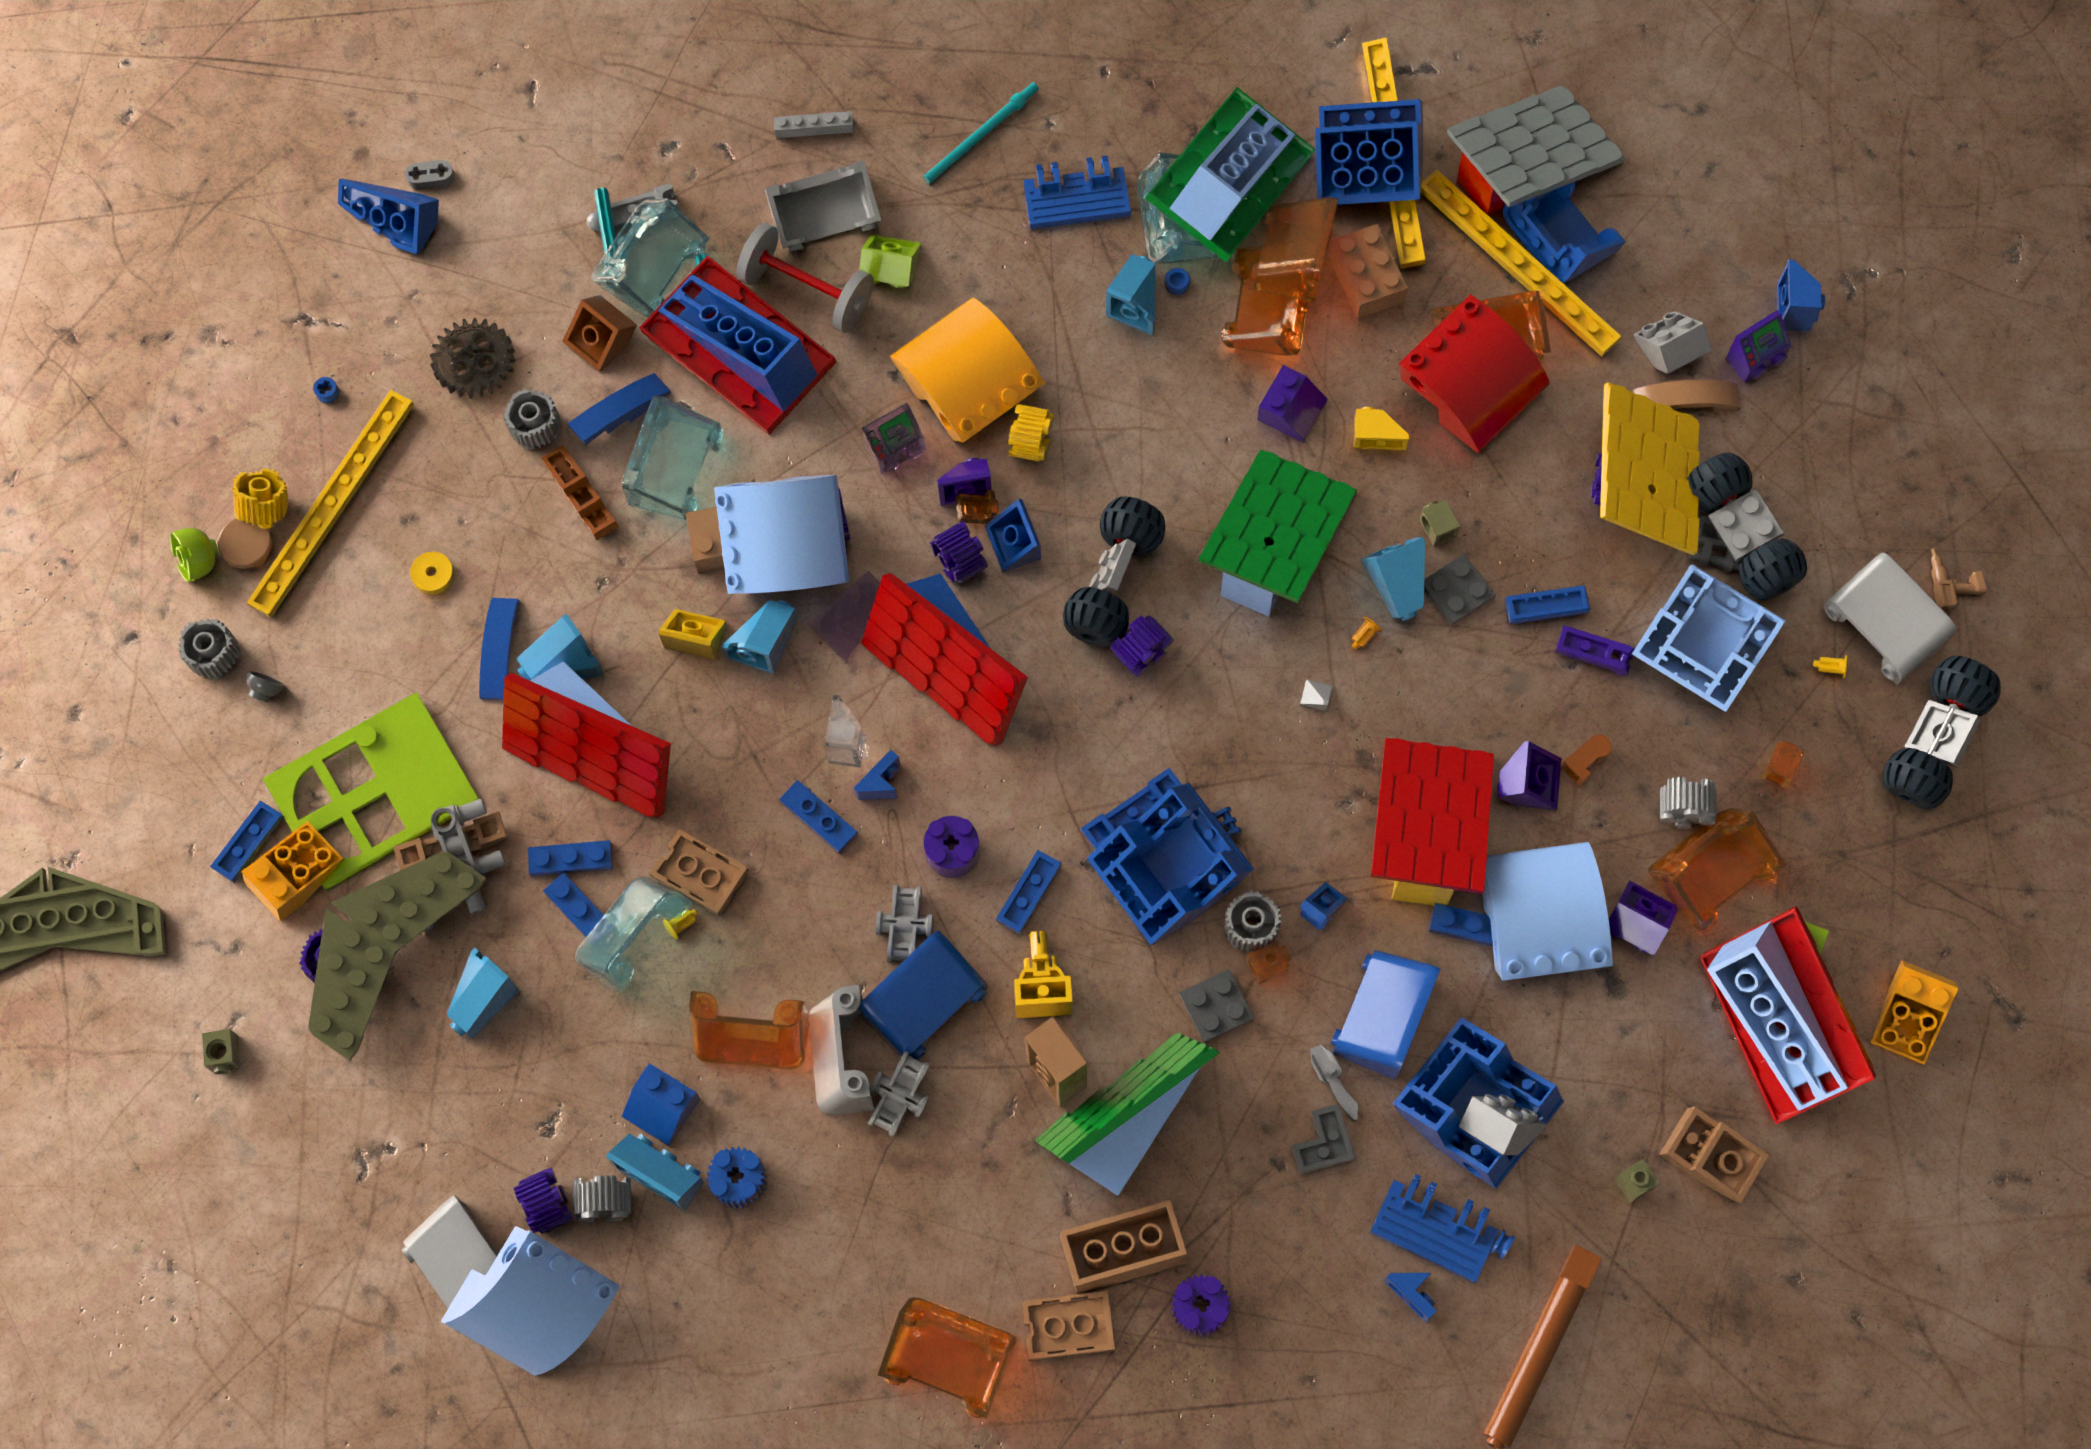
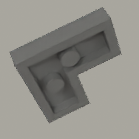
M1339 1104L1311 1111L1318 1139L1292 1146L1299 1175L1354 1161L1355 1156Z

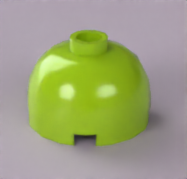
M184 528L170 533L173 557L177 556L180 564L177 565V568L182 578L189 582L207 576L214 567L215 555L219 553L215 540H210L206 533L195 528Z

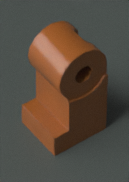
M1604 735L1591 737L1563 762L1561 769L1580 788L1588 781L1591 775L1588 770L1595 764L1604 762L1609 756L1612 749L1611 741Z

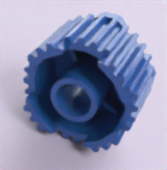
M731 1147V1150L726 1148L714 1155L713 1160H711L712 1165L708 1166L710 1171L707 1172L709 1176L707 1181L716 1199L721 1201L723 1205L726 1204L728 1208L733 1206L734 1209L738 1207L743 1209L744 1206L748 1207L750 1202L754 1204L755 1199L759 1200L758 1195H763L762 1191H766L764 1185H767V1175L757 1155L752 1153L751 1150L747 1151L746 1148L741 1150L740 1147H737V1149ZM736 1173H740L743 1176V1179H738V1183H734L731 1179Z

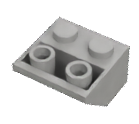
M1677 311L1665 314L1663 319L1647 324L1640 331L1633 334L1635 341L1654 368L1667 374L1712 351L1704 323Z
M1485 1094V1097L1472 1096L1459 1127L1502 1155H1518L1544 1130L1546 1124L1537 1119L1538 1115L1535 1112L1517 1107L1515 1105L1516 1101L1506 1095L1500 1094L1499 1097Z

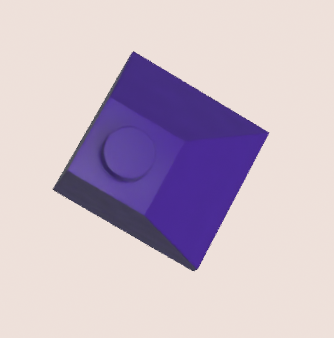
M970 458L965 462L959 463L937 480L940 506L992 498L991 475L987 459Z
M1530 741L1524 742L1500 770L1498 798L1515 806L1557 810L1562 758Z

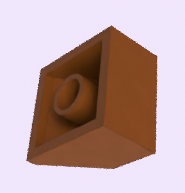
M601 295L581 299L562 342L595 369L602 371L628 346L637 324Z

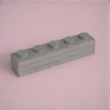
M852 111L774 117L776 139L854 133Z

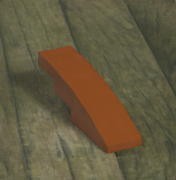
M563 445L540 458L596 541L619 527L614 517L603 504L600 496L589 483L586 475Z

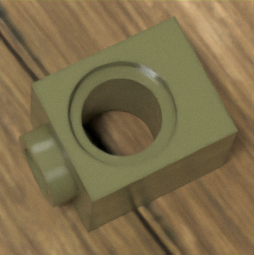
M1447 500L1439 503L1433 501L1424 506L1419 520L1433 547L1458 536L1460 524Z
M231 1029L202 1033L204 1066L214 1072V1074L220 1075L230 1073L231 1069L240 1068L238 1035ZM226 1047L225 1056L216 1059L218 1050Z
M1644 1159L1622 1171L1614 1179L1630 1204L1653 1190L1659 1184V1181Z

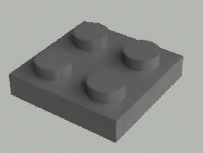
M1464 554L1424 579V592L1451 626L1493 600L1496 595Z
M1229 969L1179 992V997L1203 1043L1212 1041L1254 1021V1017Z

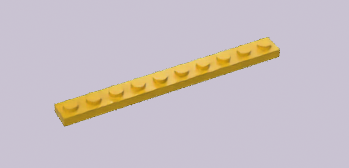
M1387 37L1362 43L1372 102L1398 101ZM1416 201L1389 202L1401 269L1426 264Z
M1437 169L1422 181L1421 193L1601 357L1620 341L1622 337Z
M392 390L388 392L246 602L249 607L270 618L273 617L414 407L412 400Z

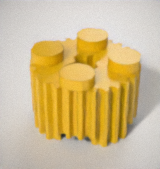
M1018 404L1015 414H1019V416L1011 425L1008 445H1013V447L1009 450L1008 456L1037 462L1044 460L1050 447L1051 439L1046 438V436L1053 427L1054 413H1049L1047 409Z
M269 468L261 469L260 473L255 471V473L249 472L248 475L247 472H239V475H236V478L233 479V508L237 520L246 521L247 524L251 522L252 525L257 524L262 529H268L274 526V522L276 523L277 520H281V517H285L288 510L287 485L283 478L279 477L278 471L274 472V469L269 470Z

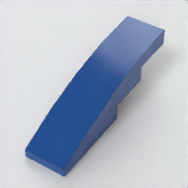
M653 373L604 398L574 418L568 425L586 446L604 431L609 434L625 421L633 422L669 395L671 391Z

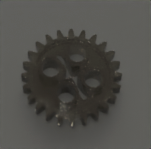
M473 318L472 324H468L466 319H463L462 326L460 327L454 322V330L452 331L444 328L446 336H437L440 344H432V348L436 353L430 354L433 361L430 366L435 371L433 374L436 380H439L441 387H447L450 394L457 390L459 397H462L467 392L470 399H472L474 392H478L480 398L483 397L484 390L493 394L492 386L494 385L502 388L500 380H509L506 372H513L514 369L510 363L516 362L513 355L515 349L511 345L510 337L506 336L505 330L503 328L498 330L495 322L489 326L487 319L478 324L476 318ZM482 342H488L484 346H478ZM462 347L460 351L453 352L456 348ZM493 364L490 368L483 369L485 365ZM467 370L465 374L458 375L460 371Z

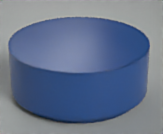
M1181 268L1169 270L1165 275L1164 285L1166 290L1173 295H1181L1187 292L1190 287L1188 272Z

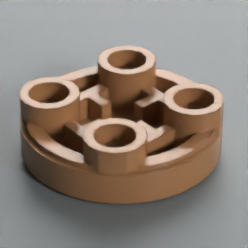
M237 519L226 524L218 537V549L224 560L229 565L241 569L263 566L273 546V538L269 529H262L257 524L252 525L251 522L247 524L246 521Z

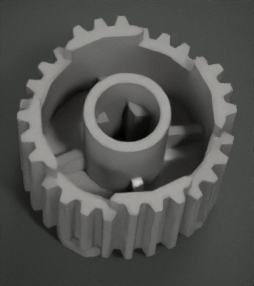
M523 388L522 392L518 390L517 394L513 393L510 404L507 403L506 413L503 418L514 441H517L518 444L521 443L523 448L532 450L536 446L541 448L542 444L546 446V442L551 443V439L559 436L561 431L559 427L561 425L560 416L550 395H544L543 392L538 393L537 390L532 392V390L529 391Z
M201 619L199 623L197 621L189 622V626H184L185 630L180 631L182 635L179 638L181 643H178L180 647L178 650L181 659L194 673L213 680L219 679L223 676V672L228 673V669L233 668L232 664H236L235 660L240 657V648L237 645V640L223 622H220L218 619H206V621Z
M1685 777L1668 779L1667 785L1660 789V821L1666 823L1673 822L1677 829H1691L1692 824L1698 823L1705 826L1714 825L1716 823L1717 796L1715 782L1709 781V779H1701V783L1686 782Z
M1250 890V893L1245 891L1244 895L1238 896V900L1234 898L1233 903L1229 904L1225 914L1224 929L1225 935H1228L1227 939L1230 940L1231 945L1235 949L1241 951L1246 949L1247 953L1250 950L1255 953L1256 950L1261 952L1262 948L1264 950L1270 948L1275 942L1276 937H1278L1281 925L1280 909H1277L1278 906L1274 905L1273 900L1269 901L1270 897L1265 898L1264 894H1259V891L1255 893ZM1249 918H1254L1255 922L1259 923H1257L1256 925H1250L1248 924Z
M605 1175L594 1176V1179L587 1183H582V1178L573 1180V1215L577 1216L578 1223H591L599 1217H606V1222H622L623 1218H628V1214H631V1178H624V1180L619 1182L617 1181V1176Z

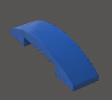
M491 599L485 622L481 651L480 699L503 700L504 677L509 675L508 669L513 628L517 623L519 599Z
M1168 768L1147 782V786L1107 814L1104 815L1102 813L1080 828V830L1094 849H1096L1121 824L1139 820L1170 788L1180 786L1182 783L1172 770Z

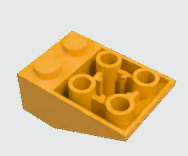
M307 821L241 872L245 885L282 922L311 897L344 859Z
M1901 960L1889 987L1870 1043L1925 1065L1959 989L1956 982Z

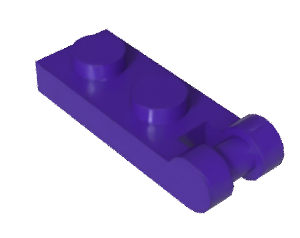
M1563 625L1555 653L1612 670L1615 674L1627 676L1630 670L1628 663L1634 655L1632 653L1635 649L1632 646ZM1612 652L1619 655L1618 660L1611 658Z

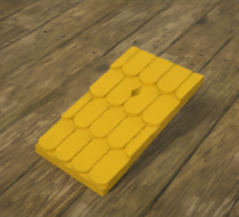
M1609 382L1604 384L1600 518L1688 554H1697L1700 518H1698L1699 498L1692 494L1689 480H1687L1688 475L1693 469L1699 466L1700 451H1698L1700 424L1696 418L1687 413L1673 410L1666 404L1654 402L1644 395L1628 391L1623 386L1614 385Z

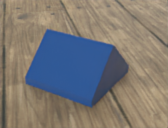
M1022 499L1016 500L985 525L1002 572L1041 560V545Z

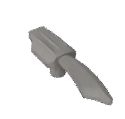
M1322 1044L1310 1049L1311 1064L1320 1081L1324 1084L1329 1083L1340 1106L1356 1121L1358 1119L1359 1104L1351 1097L1338 1079L1342 1069L1333 1052L1325 1049Z

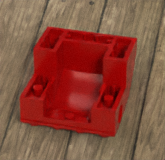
M1471 294L1399 362L1401 380L1436 406L1439 413V424L1478 454L1550 385L1548 376L1540 361L1521 336L1497 313Z

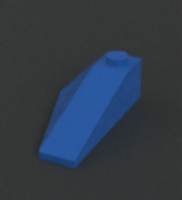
M343 178L339 179L338 204L357 219L366 221L377 234L385 235L396 248L414 254L421 252L438 223V199L419 193Z

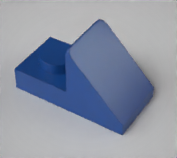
M890 750L853 788L855 797L859 800L897 798L896 789L886 779L891 780L900 770L899 756Z
M1325 882L1304 900L1299 907L1302 909L1300 915L1318 930H1322L1348 898Z
M1390 1273L1384 1282L1420 1318L1427 1322L1437 1311L1433 1307L1435 1302L1426 1293L1422 1292L1419 1294L1416 1290L1431 1273Z

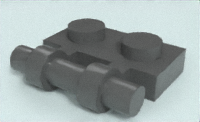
M1700 516L1698 545H1702L1703 549L1702 551H1697V554H1690L1689 559L1698 561L1699 565L1703 566L1710 564L1722 567V570L1727 572L1732 570L1739 571L1742 561L1736 562L1709 518ZM1712 548L1726 551V557L1711 554Z

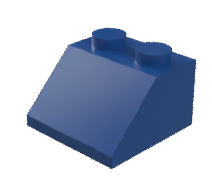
M1788 259L1777 283L1778 311L1782 315L1786 330L1810 331L1813 323L1818 321L1820 310H1823L1825 307V294H1821V284L1794 259Z
M649 1063L632 1088L622 1118L667 1146H670L699 1102L700 1097L696 1091Z

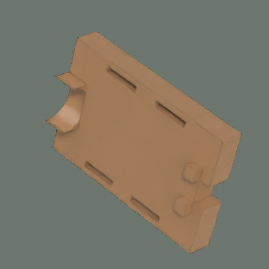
M679 829L667 846L670 853L666 858L662 856L659 858L649 875L651 878L720 916L727 904L730 905L733 893L741 886L749 869ZM695 843L698 844L699 846L705 848L706 851L703 850V849H701L700 847L696 846ZM719 856V857H721L722 859L728 861L729 864L726 863V862H724L723 860L717 858V857Z
M1108 1291L1022 1301L1024 1325H1030L1031 1336H1026L1029 1361L1115 1351ZM1081 1298H1088V1299H1089V1300H1082V1301H1074V1302H1072L1073 1299H1081ZM1060 1301L1057 1304L1043 1305V1303ZM1091 1347H1094V1349H1087V1350H1079V1351H1077V1349H1083V1348H1091ZM1065 1351L1063 1353L1049 1354L1050 1352Z

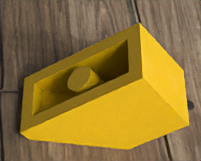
M1374 407L1356 409L1354 418L1355 449H1407L1409 434L1384 410L1375 409Z

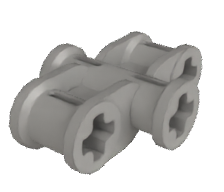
M894 885L891 914H885L881 910L877 911L876 935L889 933L887 963H892L893 960L904 961L917 949L918 935H925L927 938L932 935L933 914L919 916L922 886H917L916 889L899 888V885Z
M904 1051L892 1079L883 1075V1071L879 1069L870 1087V1093L875 1092L882 1096V1098L878 1102L868 1125L872 1126L875 1124L888 1131L889 1135L893 1137L906 1109L914 1112L915 1117L919 1118L930 1095L927 1093L922 1095L916 1092V1089L930 1065L929 1062L922 1063L909 1056V1052Z

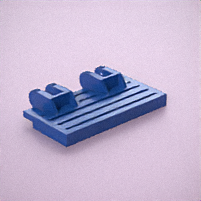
M1105 155L1101 159V167L1104 174L1095 175L1092 157L1086 158L1089 181L1085 182L1084 172L1064 174V185H1061L1057 162H1052L1051 174L1054 181L1049 182L1044 181L1042 164H1037L1036 173L1039 188H1035L1034 179L1023 180L1030 229L1131 216L1124 168H1113L1114 178H1111L1108 156Z
M1414 1175L1404 1198L1400 1197L1405 1185L1393 1180L1370 1233L1475 1284L1499 1232L1498 1229L1487 1225L1483 1236L1480 1235L1490 1209L1484 1207L1480 1211L1478 1221L1474 1229L1465 1226L1464 1223L1468 1214L1471 1213L1474 1201L1467 1199L1457 1223H1454L1453 1219L1458 1210L1440 1201L1435 1200L1431 1210H1427L1437 1187L1436 1183L1431 1181L1420 1204L1411 1200L1415 1189L1419 1186L1421 1176Z

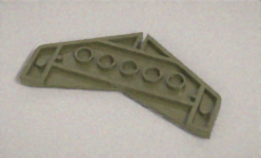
M439 852L331 902V906L349 917L350 920L346 922L326 908L308 1024L311 1034L348 1061H351L360 1048L364 1032L394 956L402 947L462 901L469 899L478 892L486 882V878L451 853Z
M48 867V892L46 870L41 868L0 898V971L53 947L150 957L166 954L164 919L161 908L151 901Z

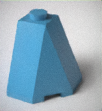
M1132 254L1106 291V316L1153 335L1155 331V263L1145 256Z
M1415 537L1405 541L1403 546L1402 544L1392 545L1361 558L1392 618H1402L1403 621L1416 616V610L1424 607V538Z
M769 600L723 644L721 649L724 658L775 674L797 620L796 610L793 605L783 600L778 602Z
M567 614L562 616L517 658L521 666L517 671L521 677L527 680H532L562 662H565L583 680L600 677L604 674L598 660L594 655H591L592 652L587 646L586 641Z
M476 948L469 955L447 1012V1016L453 1021L449 1026L461 1037L466 1033L471 1039L519 991L509 976L488 957H483L482 953Z

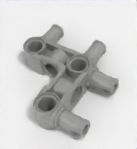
M482 799L459 807L453 804L436 809L431 815V824L435 839L440 842L443 852L451 853L481 875L506 865L501 850L479 858L474 856L465 833L464 822L487 814ZM445 813L450 814L452 818L451 824L446 828H441L438 824L439 817ZM480 890L466 900L471 914L486 908ZM431 925L425 931L433 929V925Z

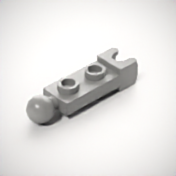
M671 184L662 185L654 188V191L610 203L615 231L660 217L665 219L680 214L677 200H671L675 198L673 186ZM598 212L591 213L587 218V226L594 232L601 231Z

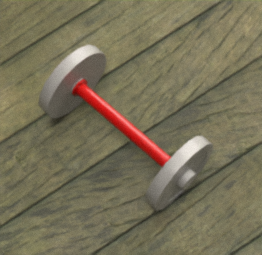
M762 223L756 227L740 254L736 269L738 280L746 285H753L765 273L768 266H771L837 299L832 325L834 329L842 333L849 332L861 318L871 297L874 285L872 274L864 270H858L846 283L844 289L841 290L774 257L778 242L777 228L769 223Z

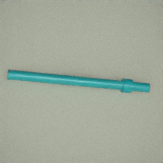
M1032 82L1022 92L1015 93L1009 99L1007 105L923 176V179L928 184L933 182L1010 114L1024 107L1026 101L1039 90L1037 84Z

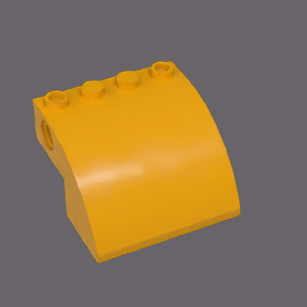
M970 298L890 355V358L916 398L927 400L952 440L962 443L1045 384L1038 370L1007 327L985 305L975 298Z

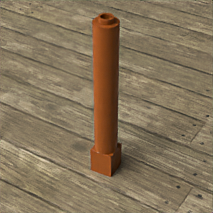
M1575 1245L1570 1250L1548 1301L1483 1433L1488 1438L1486 1443L1495 1449L1511 1447L1584 1292L1588 1289L1602 1260L1601 1257L1578 1245Z

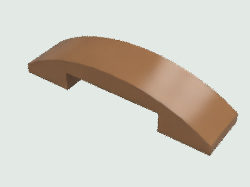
M1679 380L1652 384L1633 390L1635 394L1644 395L1650 400L1659 404H1666L1672 409L1713 407L1714 411L1740 410L1741 408L1738 384L1727 381Z
M499 811L474 819L473 824L464 827L473 854L483 851L507 838ZM435 837L424 841L418 838L393 847L400 870L439 852H443L440 842Z

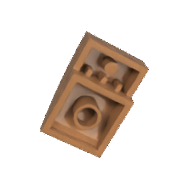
M1690 1107L1685 1110L1659 1156L1702 1184L1741 1203L1769 1154L1724 1122L1718 1123L1697 1107Z

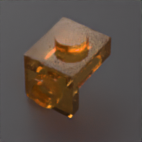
M988 490L983 496L958 494L955 498L958 522L987 524L998 513L999 504L994 490Z

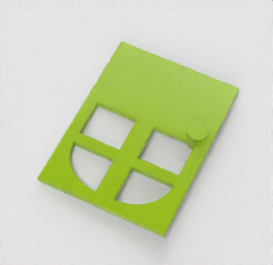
M417 692L262 778L292 832L307 821L318 832H321L343 819L360 848L362 854L343 858L344 860L322 883L325 890L330 889L395 852L394 846L415 840L432 830L431 815L436 809L453 804L459 807L479 799ZM357 743L376 777L342 795L324 761ZM314 768L332 802L299 820L295 808L296 790L302 777L310 769ZM387 794L406 829L372 847L353 813ZM448 813L442 814L438 819L439 826L451 820V815Z

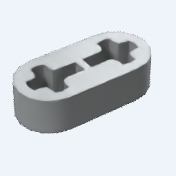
M438 160L411 164L405 170V178L411 188L427 189L451 184L455 178V173L449 162ZM441 170H445L444 176L440 177ZM416 173H420L419 179L414 180Z

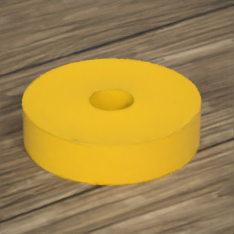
M433 551L426 552L413 561L410 568V577L420 592L435 595L444 592L450 587L454 579V568L444 554ZM430 571H436L435 575L428 576Z

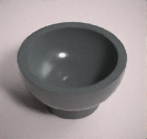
M247 671L246 683L250 688L248 695L255 699L269 702L270 697L278 695L285 687L282 682L267 675Z

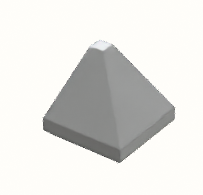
M1307 679L1300 705L1326 711L1333 686Z

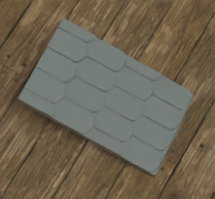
M1558 86L1537 96L1535 94L1478 117L1477 115L1447 129L1449 137L1462 151L1456 184L1490 218L1502 211L1505 204L1511 207L1624 163L1625 160L1619 147L1610 141L1604 130L1591 119L1588 111L1579 105L1573 94L1564 86Z

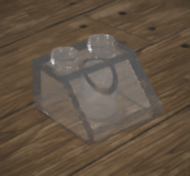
M833 695L824 744L828 762L830 764L861 768L862 759H867L869 743H866L867 734H863L860 722L840 696Z

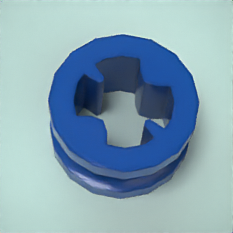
M322 377L314 383L313 390L320 402L331 403L338 398L339 388L332 378ZM330 386L331 391H326L325 394H323L321 390L327 389V387Z
M1503 1229L1490 1252H1498L1500 1258L1503 1259L1516 1237L1514 1235L1507 1236L1506 1231Z

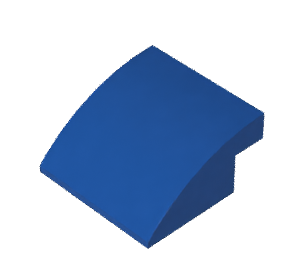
M1421 99L1319 106L1320 128H1315L1317 206L1420 200L1423 166V102Z

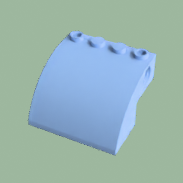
M837 475L803 476L778 481L734 483L714 487L728 594L790 591L850 582Z
M1692 564L1665 606L1656 615L1632 655L1726 712L1786 620Z
M1589 842L1487 855L1485 885L1482 894L1483 910L1491 921L1494 965L1502 981L1613 966L1606 900L1597 862Z
M515 1226L486 1276L473 1269L471 1270L441 1322L536 1376L555 1368L581 1346L603 1317L620 1285L533 1232L525 1231Z

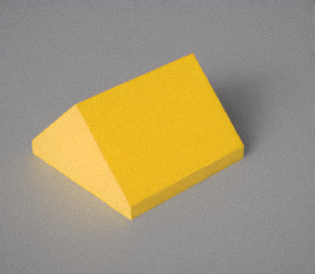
M674 609L659 629V637L664 648L715 659L726 620Z

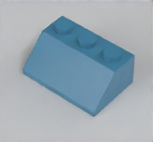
M629 1133L609 1151L606 1158L616 1169L684 1212L704 1184L699 1177L700 1171L687 1163L684 1167L675 1162L677 1159L675 1155L665 1149L659 1152L652 1148L653 1142L641 1134L636 1138Z

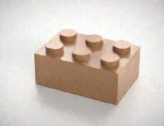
M1378 224L1330 240L1328 257L1357 319L1405 303L1408 288Z

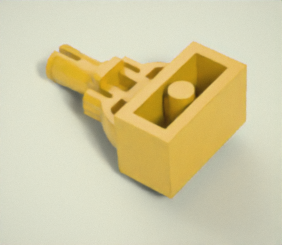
M1037 931L1031 932L1029 938L1032 968H1030L1029 958H1025L1023 961L1024 969L1019 979H1014L1016 1018L1072 1015L1071 976L1064 975L1057 966V958L1055 956H1051L1052 967L1049 966L1047 932L1040 931V943L1037 940Z

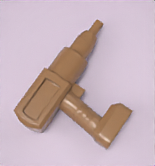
M1936 548L1931 549V564L1933 568L1931 575L1934 583L1932 588L1936 604L1945 613L1955 610L1959 605L1956 594H1985L1987 589L1982 571L1973 572L1969 577V583H1957V579L1949 578L1948 570L1943 566L1942 559L1937 555Z

